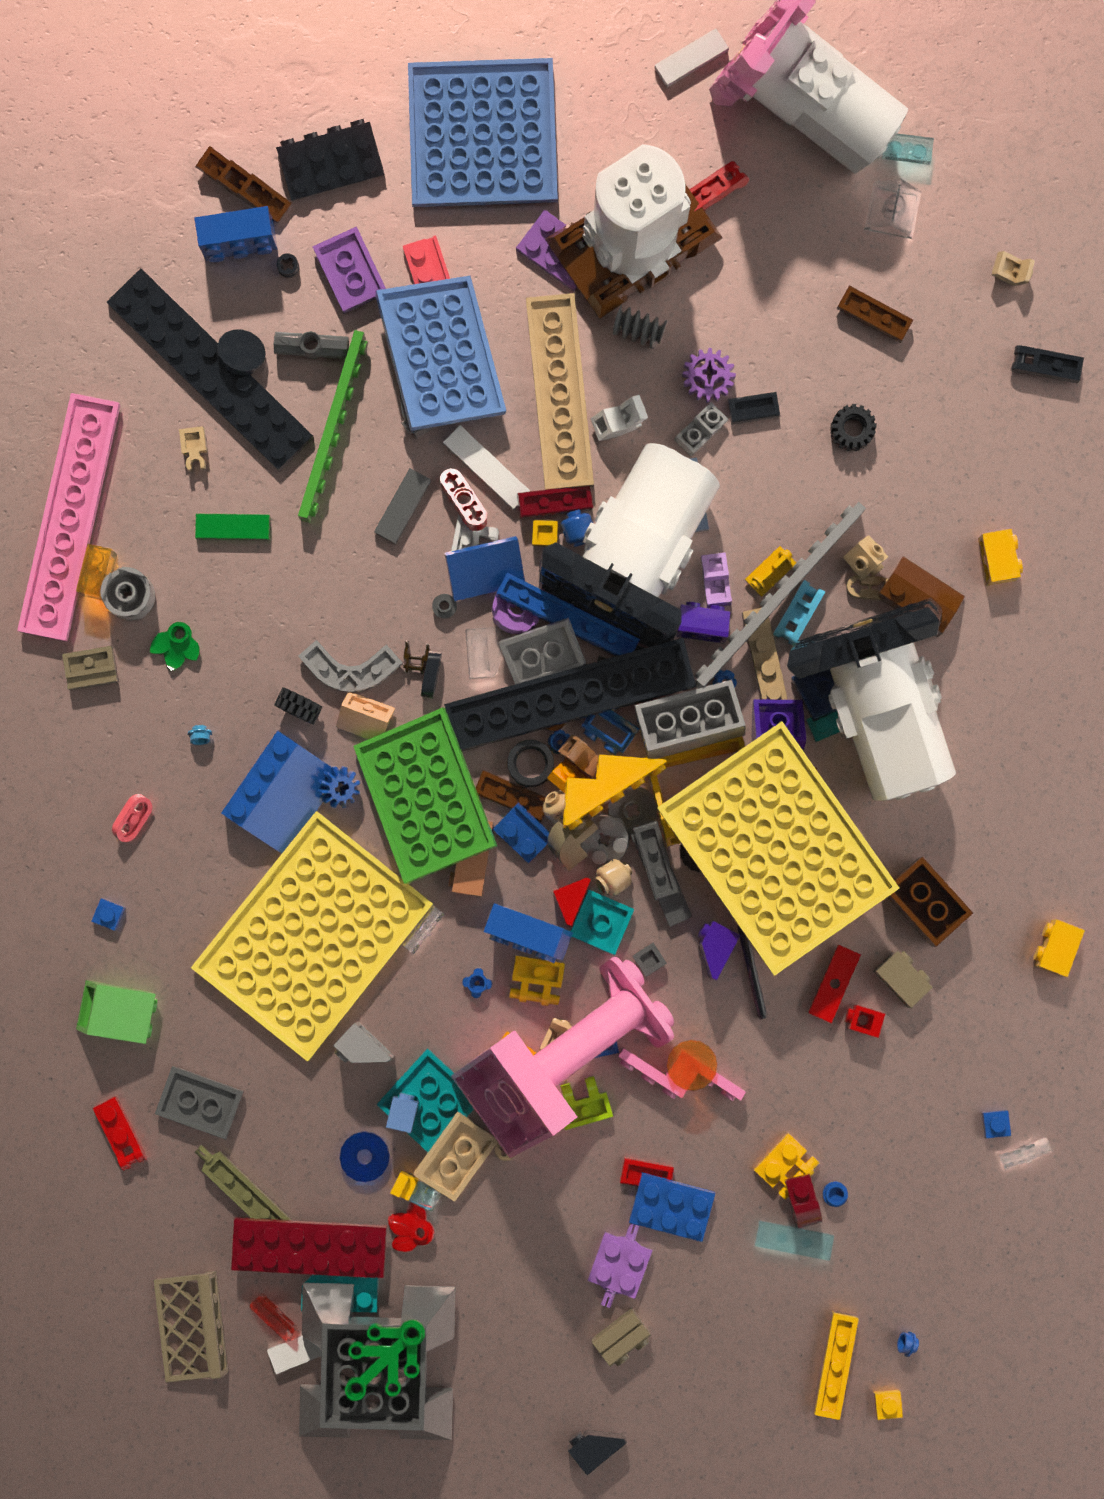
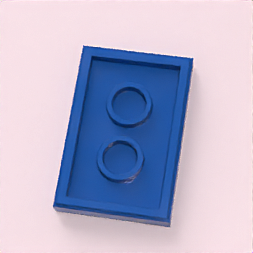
M516 536L444 553L454 601L498 591L507 573L525 581L519 542Z

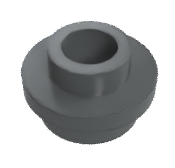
M440 594L433 600L432 609L436 616L446 619L455 614L457 603L451 595ZM447 602L449 603V608L442 610L440 604Z

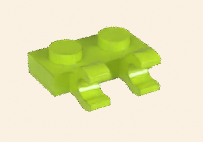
M594 1076L584 1078L589 1096L577 1100L574 1099L570 1083L560 1085L563 1098L577 1116L576 1119L564 1127L565 1130L613 1117L607 1092H598Z

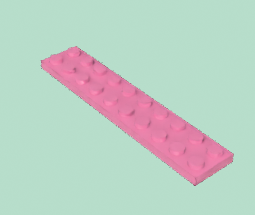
M74 393L70 395L18 625V632L68 642L120 410L119 402Z

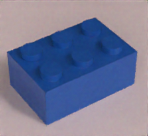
M268 206L194 217L198 246L206 261L221 262L227 257L241 259L246 258L248 254L258 253L259 255H267L272 253V250H278L274 222Z
M495 903L483 931L491 934L489 939L506 946L513 942L512 948L528 954H532L533 950L537 951L536 957L555 963L556 959L563 961L573 932Z

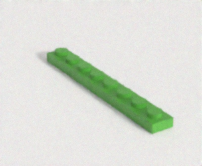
M354 330L299 510L298 517L300 520L310 523L312 517L317 515L319 503H316L319 493L323 494L326 486V480L323 478L326 470L330 471L333 463V457L330 455L333 447L337 448L340 440V433L337 432L340 424L344 425L347 417V410L344 409L347 401H351L354 394V387L351 386L354 378H358L361 371L360 357L365 355L367 351L368 341H366L364 332Z

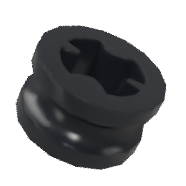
M285 253L277 259L276 266L283 277L292 278L298 274L299 263L294 255ZM292 261L293 269L287 268L283 270V263Z

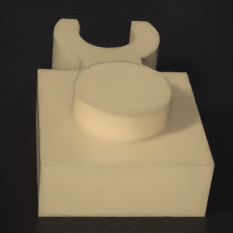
M202 426L179 429L181 452L183 455H189L186 460L187 469L192 471L193 462L199 461L201 469L205 470L206 462L200 454L207 452L205 428Z

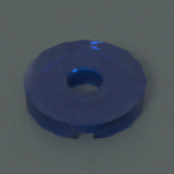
M362 1131L346 1139L341 1147L339 1159L341 1167L347 1176L355 1181L369 1182L376 1180L385 1172L389 1165L390 1152L388 1145L381 1136L374 1132ZM363 1149L370 1151L372 1154V1160L367 1164L361 1163L358 1159V1153Z

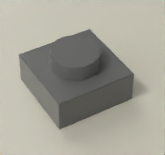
M651 943L632 956L645 977L667 964L654 943Z

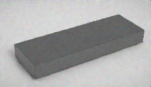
M409 468L374 533L396 545L428 489L431 479Z
M654 821L633 828L654 899L659 900L679 893L658 822Z

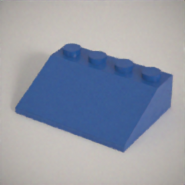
M277 730L221 814L278 852L283 853L322 805L324 795H320L318 790L324 786L319 784L318 780L322 779L325 781L326 777L323 772L327 771L332 774V767Z

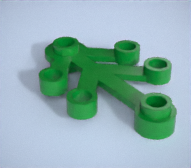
M410 1319L405 1321L401 1327H382L378 1323H373L367 1330V1336L370 1340L378 1341L381 1338L399 1339L391 1346L363 1345L358 1341L350 1345L348 1353L353 1359L379 1357L359 1378L353 1377L347 1382L345 1394L350 1400H361L365 1396L367 1385L387 1365L388 1381L385 1391L391 1397L397 1396L401 1391V1383L398 1380L399 1353L406 1346L407 1363L404 1366V1374L408 1378L418 1376L420 1365L417 1362V1345L425 1337V1328L421 1322ZM373 1328L379 1329L380 1334L378 1336H373L370 1330ZM414 1328L417 1334L415 1336L408 1335V1329ZM355 1346L359 1347L361 1353L354 1354L352 1348ZM413 1365L417 1371L409 1373L407 1367ZM355 1383L359 1384L361 1390L354 1391L352 1385ZM390 1384H396L398 1386V1390L394 1392L390 1391L388 1386Z

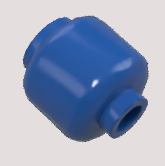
M580 509L567 513V519L561 522L566 542L573 544L574 548L586 544L583 540L587 528L591 522L593 523L591 515L589 513L581 514Z

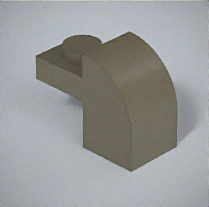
M587 815L581 818L583 823L571 831L568 827L563 828V825L558 821L549 833L548 847L568 871H571L588 856L580 844L599 829Z

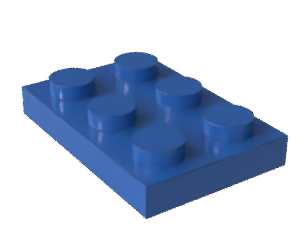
M642 1172L629 1223L703 1242L715 1191Z

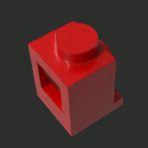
M854 1004L853 1009L848 1008L844 1022L848 1023L847 1029L879 1038L886 1014ZM861 1015L867 1018V1022L864 1025L858 1022Z

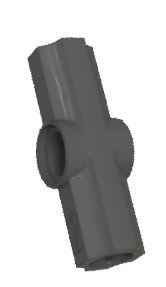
M312 331L304 334L275 332L274 354L306 356L309 359H317L318 357L346 359L349 349V337L318 335ZM310 341L318 343L317 347L313 350L305 348L306 344Z

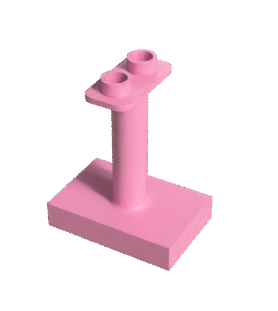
M612 957L601 965L599 970L609 985L611 998L534 1056L514 1030L451 1075L454 1082L509 1158L554 1136L577 1118L556 1087L632 1029L644 1033L651 1044L657 1048L674 1039L673 1031L670 1028L674 1025V1019L670 1011L659 1001L651 1002L641 988L644 984L643 975L631 961L625 960L622 962L619 958Z

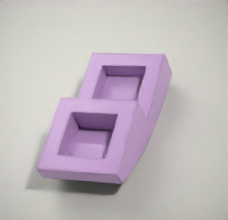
M726 552L701 555L707 608H710L711 605H732Z

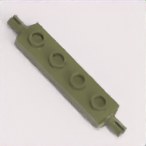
M201 1145L194 1152L205 1162L202 1171L250 1218L292 1220L221 1151L212 1155Z

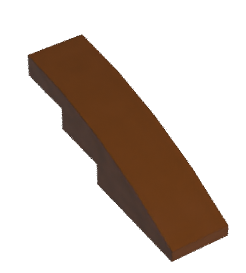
M211 146L208 147L195 166L251 207L268 206L271 217L276 223L280 221L292 204L253 173L250 174L234 161H229Z

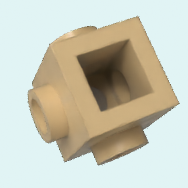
M868 535L843 558L851 566L852 571L863 580L869 574L874 577L884 568L881 563L888 556L884 553L883 548Z

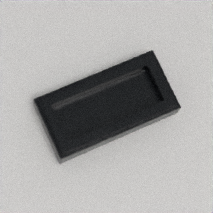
M777 392L728 399L731 425L780 417Z

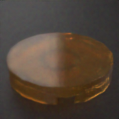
M686 1040L672 1048L668 1055L666 1067L669 1077L677 1086L684 1090L695 1091L703 1089L711 1083L716 1075L717 1060L714 1052L708 1045L697 1040Z

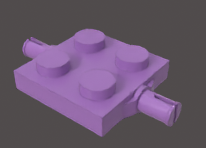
M629 1223L626 1236H616L605 1232L588 1278V1281L600 1285L606 1290L601 1303L603 1306H605L609 1297L606 1307L611 1308L615 1294H623L634 1299L637 1296L653 1251L640 1245L635 1240L639 1225H635L633 1233H631L634 1224Z

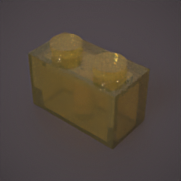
M87 544L76 588L78 594L103 601L100 594L101 585L104 578L113 572L117 554L112 549Z

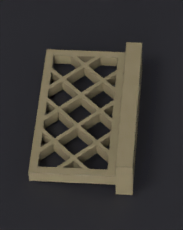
M211 1271L203 1274L155 1279L154 1289L165 1382L210 1377L214 1379L221 1378L229 1373L217 1272ZM197 1280L199 1291L193 1297L183 1288L189 1281ZM162 1284H170L177 1290L170 1300L163 1295ZM180 1293L191 1301L184 1311L173 1303ZM193 1304L201 1310L202 1317L197 1323L187 1315ZM169 1307L180 1315L174 1325L170 1324L165 1318V1313ZM182 1319H185L194 1327L187 1337L176 1329ZM196 1330L204 1335L205 1343L201 1348L189 1340ZM172 1333L183 1341L176 1351L168 1343V1338ZM186 1344L196 1352L190 1363L179 1354ZM199 1356L207 1361L208 1371L200 1372L193 1366ZM175 1358L186 1366L184 1371L178 1375H172L171 1364Z

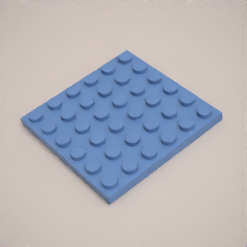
M553 58L408 63L412 207L558 202Z

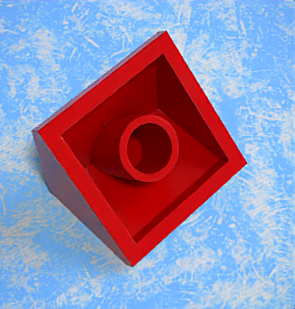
M587 877L553 891L565 923L570 927L591 879Z

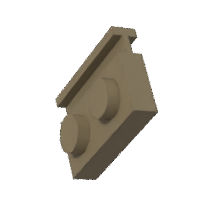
M112 646L62 654L68 690L118 682Z

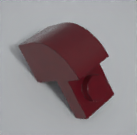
M807 1173L785 1179L790 1199L789 1204L796 1228L799 1229L821 1223V1210L810 1174Z

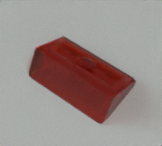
M261 1293L249 1306L283 1340H287L298 1328L264 1293Z

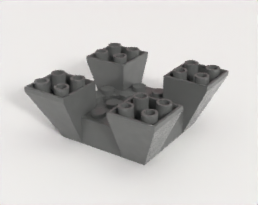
M303 1283L302 1335L322 1350L321 1385H300L299 1437L350 1438V1429L398 1430L401 1439L452 1440L453 1388L426 1387L427 1352L454 1339L456 1286L405 1285L401 1318L353 1317L354 1284ZM410 1319L421 1322L425 1328V1337L417 1345V1362L420 1365L418 1376L415 1378H408L407 1376L403 1378L398 1377L401 1383V1391L397 1396L391 1397L385 1391L388 1381L387 1365L380 1372L381 1375L375 1377L367 1385L365 1396L361 1400H350L345 1394L347 1382L353 1377L359 1378L379 1358L361 1357L360 1359H353L348 1353L350 1345L358 1341L363 1345L378 1343L380 1346H391L399 1339L381 1338L378 1341L370 1340L367 1336V1330L373 1323H378L382 1327H401L405 1321ZM373 1328L370 1330L373 1336H378L380 1334V1331L377 1328ZM410 1328L407 1333L410 1336H415L417 1331L414 1328ZM355 1346L352 1348V1352L360 1354L361 1349ZM407 1346L399 1353V1369L404 1370V1366L407 1363ZM413 1365L407 1367L409 1373L417 1371ZM350 1368L354 1371L355 1375L351 1377L345 1376L342 1370ZM355 1383L352 1385V1389L359 1391L361 1386ZM390 1384L388 1386L390 1391L394 1392L398 1390V1386L396 1384ZM369 1395H376L380 1401L372 1403L367 1397Z

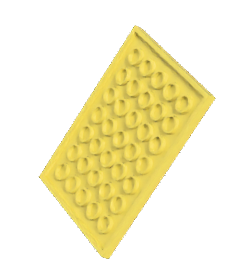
M783 722L774 726L657 807L773 976L899 889L896 882Z
M316 811L191 968L308 1062L432 907L433 903L409 884H404L402 878Z

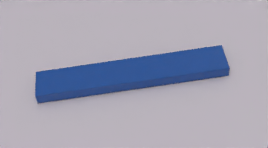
M509 573L506 574L496 593L497 597L550 624L569 618L576 637L614 656L635 651L640 641L639 638Z

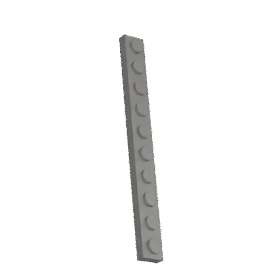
M860 502L854 507L849 505L840 515L843 520L838 525L833 523L825 531L824 534L827 537L822 543L817 540L808 550L811 555L806 560L801 558L793 566L792 569L795 572L790 578L785 575L776 585L779 590L773 596L769 593L760 603L762 606L761 610L757 614L754 611L750 613L744 620L746 626L741 632L736 629L727 639L730 644L725 649L719 647L711 656L714 661L710 666L703 665L694 675L698 678L695 681L696 688H703L711 681L862 515L866 508Z

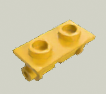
M779 546L745 581L762 597L797 562L792 558L793 555L789 550H784Z

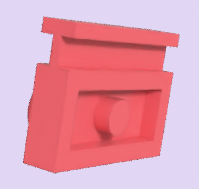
M436 235L432 236V238L422 239L403 246L414 284L450 279Z

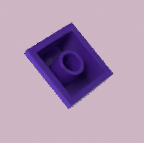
M686 602V605L681 604L682 623L676 637L725 644L729 634L730 611H725V607L711 605L709 609L700 607L701 604L696 602Z
M753 699L752 742L780 722H783L804 752L806 730L803 700Z
M711 921L709 925L703 924L697 937L701 939L699 947L708 976L713 980H717L740 935L715 921Z

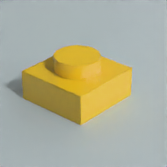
M533 520L532 546L547 547L557 542L558 521Z
M899 1390L874 1392L877 1420L903 1418L901 1392Z

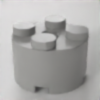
M131 567L118 568L109 573L102 582L100 594L104 605L115 616L123 620L142 619L150 612L154 605V586L137 569ZM132 591V596L127 598L124 596L125 592Z

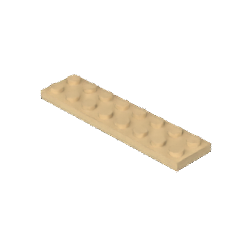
M570 293L526 298L545 490L580 486L594 487L575 295Z

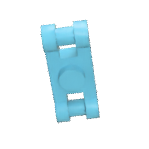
M803 580L773 635L778 638L781 636L787 639L790 645L795 646L824 596L825 591L820 588L817 590L810 586L808 581ZM804 594L813 598L811 603L802 599ZM788 622L797 626L794 632L785 628Z

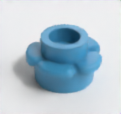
M195 725L192 727V730L188 731L187 735L190 737L191 744L204 745L210 742L212 731L207 729L205 725Z

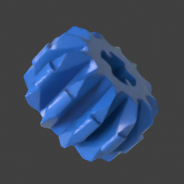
M333 766L331 769L332 774L327 771L323 772L326 777L325 781L322 779L318 780V783L324 786L318 790V793L324 795L322 801L324 803L330 802L331 807L336 808L339 804L342 808H346V800L354 803L355 800L352 795L360 794V791L354 788L360 784V781L354 779L356 773L353 771L348 772L347 767L342 766L339 770L336 766ZM338 782L343 784V786L340 787V792L335 790V788H337L339 785Z

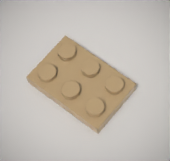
M457 1112L413 1174L455 1202L498 1141L493 1134Z

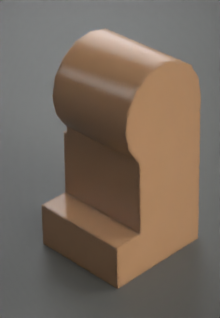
M571 734L558 752L589 777L596 779L598 756L584 741Z

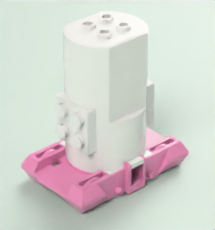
M776 0L763 16L757 20L743 40V48L724 67L709 88L712 100L716 105L732 106L739 98L748 102L754 97L788 125L796 127L856 174L871 164L876 158H880L884 153L888 142L900 130V125L907 115L908 108L847 61L843 54L804 24L808 19V12L816 3L815 0Z

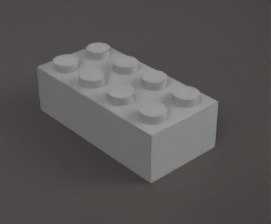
M732 680L635 705L636 718L647 757L651 759H658L745 736L746 725Z

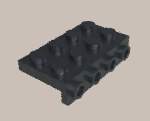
M364 119L350 122L351 127L341 129V125L328 128L327 133L318 136L317 132L303 135L304 140L295 142L294 138L281 141V146L276 147L291 201L384 176L383 166L370 122L365 123Z

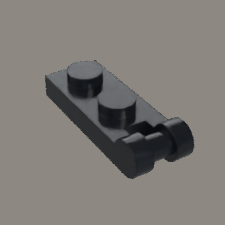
M1022 345L1015 346L1014 355H1016L1015 362H1012V372L1027 373L1073 383L1080 381L1084 357ZM1032 357V364L1025 363V358Z

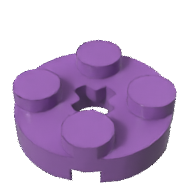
M495 596L492 605V619L495 625L510 634H522L536 627L540 619L539 617L521 608L522 614H514L510 607L515 608V605Z

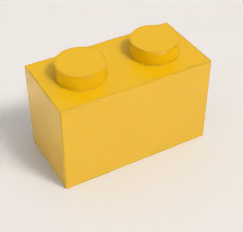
M1012 529L982 534L978 538L987 586L1018 580L1021 577V573H1023V565L1021 559H1017L1018 540L1017 536L1012 534Z
M1057 919L1051 920L1050 923L1047 922L1042 932V936L1045 937L1042 946H1038L1034 953L1033 960H1036L1034 966L1061 977H1068L1085 930Z

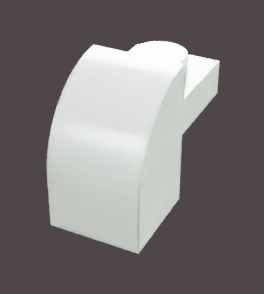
M640 395L632 396L617 407L603 409L591 418V422L598 440L602 441L636 430L642 426L641 422L646 420L648 416Z

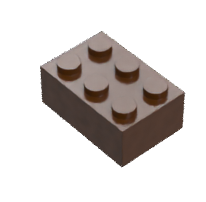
M923 857L917 858L894 879L899 889L887 897L931 947H937L973 914L969 907Z

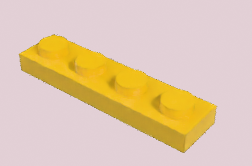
M832 1312L814 1415L840 1420L859 1320L858 1317Z

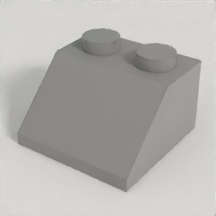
M360 1022L354 1023L333 1045L337 1049L335 1054L345 1063L347 1061L351 1063L388 1062L394 1057Z

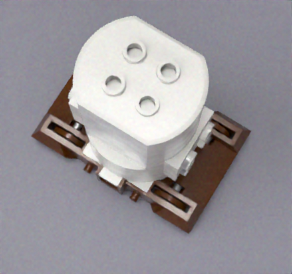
M643 144L598 173L594 210L592 212H588L585 217L576 223L571 222L546 238L545 241L597 317L601 319L627 302L628 296L637 290L640 294L644 293V286L647 284L650 288H653L670 277L672 267L679 270L682 267L680 262L697 256L723 237L703 208L695 211L699 203L685 184L682 170L673 157L657 147Z

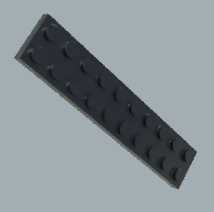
M141 268L107 301V304L279 472L314 438L251 375H236L227 371L222 363L220 364L217 359L216 348L218 343Z
M684 638L450 702L444 704L460 749L463 752L695 688L696 683Z

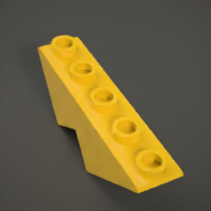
M599 755L597 758L596 779L569 777L566 779L563 828L568 827L570 831L583 823L581 818L588 814L593 817L604 809L602 805L609 800L613 804L624 797L623 791L631 787L635 790L646 782L644 778L651 773L654 777L667 769L664 765L666 760Z

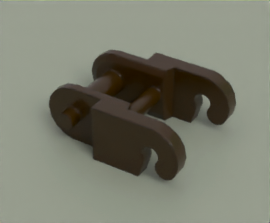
M406 641L403 657L406 660V665L403 664V668H406L405 673H408V670H418L423 675V671L426 669L424 663H427L430 643H426L425 655L421 657L408 654L409 641ZM410 659L422 660L421 666L409 664Z

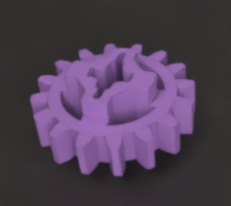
M709 348L707 353L704 354L700 349L698 357L693 354L690 355L689 359L692 363L685 362L684 368L689 371H683L682 377L688 378L684 381L683 385L684 387H691L689 395L697 393L698 401L702 396L705 397L706 403H709L711 397L719 401L720 393L727 396L728 390L726 387L732 388L734 385L730 381L736 377V373L730 372L734 369V364H727L729 360L728 355L723 358L720 357L721 350H718L716 354H712V349ZM702 361H705L704 365H702L700 368L696 367V369H694L697 364H699ZM714 362H717L722 368H719ZM708 366L710 367L709 371L711 372L712 379L710 380L709 384L707 375H705ZM722 381H724L720 387L713 390L714 385H716L717 383H722ZM695 382H699L703 386V389L700 388Z

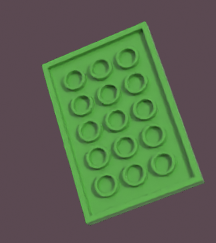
M440 708L353 746L404 884H409L497 847L445 708Z

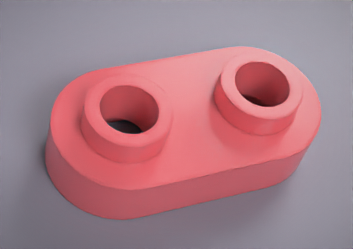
M141 794L130 797L113 823V835L122 842L132 841L138 835L152 812L151 801Z

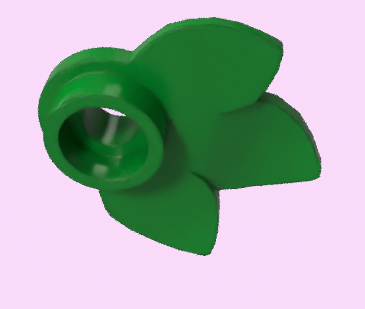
M175 622L168 628V631L158 633L154 637L150 646V652L153 654H164L168 668L173 671L181 667L186 658L197 661L200 648L198 642L192 638L191 628L186 623ZM179 630L184 632V636L181 639L176 638V633Z

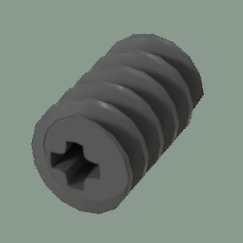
M621 305L613 325V335H617L622 330V337L626 339L631 333L632 342L641 337V345H645L650 340V348L653 349L657 344H660L668 321L665 320L660 326L658 317L650 322L648 313L641 319L639 310L632 316L631 307L622 312Z

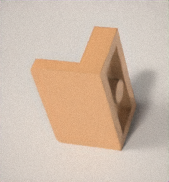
M348 692L341 705L336 727L363 738L371 739L386 732L395 708L359 694Z

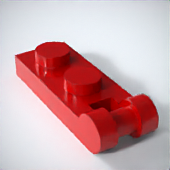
M735 161L727 163L689 189L699 203L695 211L703 208L705 211L737 188H743L747 185L749 178L744 172L741 173L739 171L740 167Z
M117 1096L92 1108L123 1171L131 1168V1164L137 1161L141 1163L147 1160L146 1154ZM131 1145L133 1153L126 1155L124 1148Z

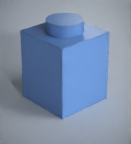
M400 1093L399 1097H393L386 1128L408 1133L412 1132L419 1101L414 1100L415 1096Z

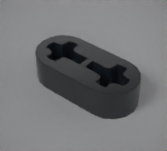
M429 651L421 697L434 698L442 653Z

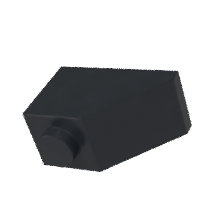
M586 1430L582 1434L579 1431L569 1439L568 1452L584 1473L589 1475L627 1443V1440L622 1433Z

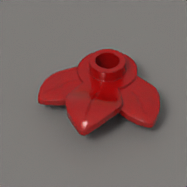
M415 1202L409 1203L407 1213H395L388 1217L389 1227L397 1235L391 1246L397 1251L410 1252L417 1245L429 1244L434 1238L435 1230L433 1225L427 1221L425 1209ZM420 1228L425 1232L422 1238L418 1235Z

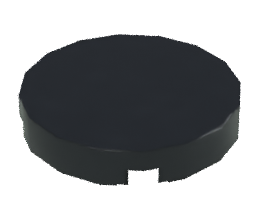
M243 329L224 333L219 339L216 348L219 363H222L227 371L236 375L253 374L254 371L262 367L266 355L264 344L260 338L252 332Z

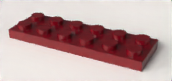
M235 1217L231 1270L384 1278L387 1225Z

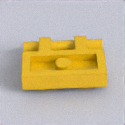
M516 956L512 981L522 983L521 989H510L509 998L519 999V1002L524 1003L526 1001L540 1002L543 1006H548L549 1004L559 1005L560 995L550 993L551 987H562L565 963H553L547 960ZM529 983L544 985L543 993L528 991Z
M787 1133L755 1167L754 1171L772 1188L781 1181L785 1186L780 1190L779 1194L786 1200L789 1195L784 1181L788 1179L785 1174L796 1164L800 1170L793 1177L807 1173L811 1177L814 1174L813 1170L818 1166L819 1162L813 1156L806 1163L800 1158L807 1150Z

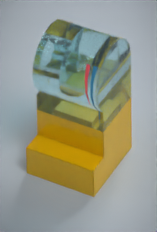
M404 1171L400 1172L390 1194L406 1199L429 1211L434 1210L442 1194Z

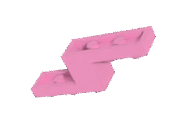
M624 1047L618 1054V1057L622 1059L620 1061L621 1065L630 1071H633L634 1068L638 1069L643 1073L641 1078L652 1085L658 1082L664 1086L662 1092L673 1099L676 1096L680 1098L684 1096L698 1073L701 1074L699 1080L710 1087L715 1083L722 1088L720 1093L731 1101L735 1097L742 1100L746 1093L683 1050H680L666 1074H663Z

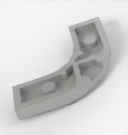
M317 640L298 655L321 682L333 689L344 692H360L379 685L403 665L402 661L387 644L368 661L357 666H346L338 663Z

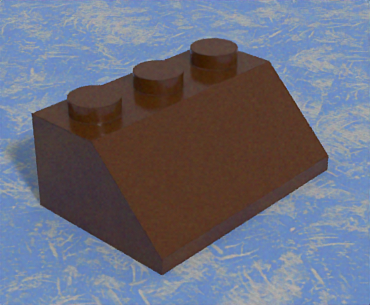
M904 556L877 595L881 598L882 602L893 609L932 598L942 608L940 627L936 637L943 634L965 597Z

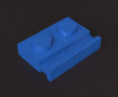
M519 802L493 828L528 864L548 844L550 832Z

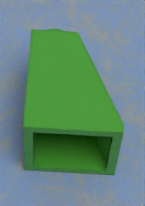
M86 980L76 1030L87 1035L146 1044L147 1038H150L152 1034V1023L150 1021L152 1013L154 1014L157 1009L156 994Z

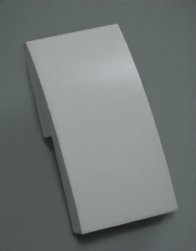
M711 402L695 416L693 421L674 440L692 457L728 421V418Z

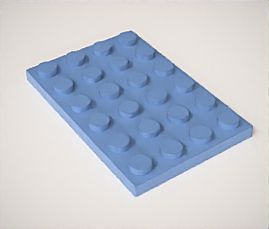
M471 276L376 290L375 296L410 431L505 415L506 407Z

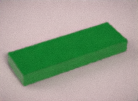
M196 513L195 538L211 540H270V515Z

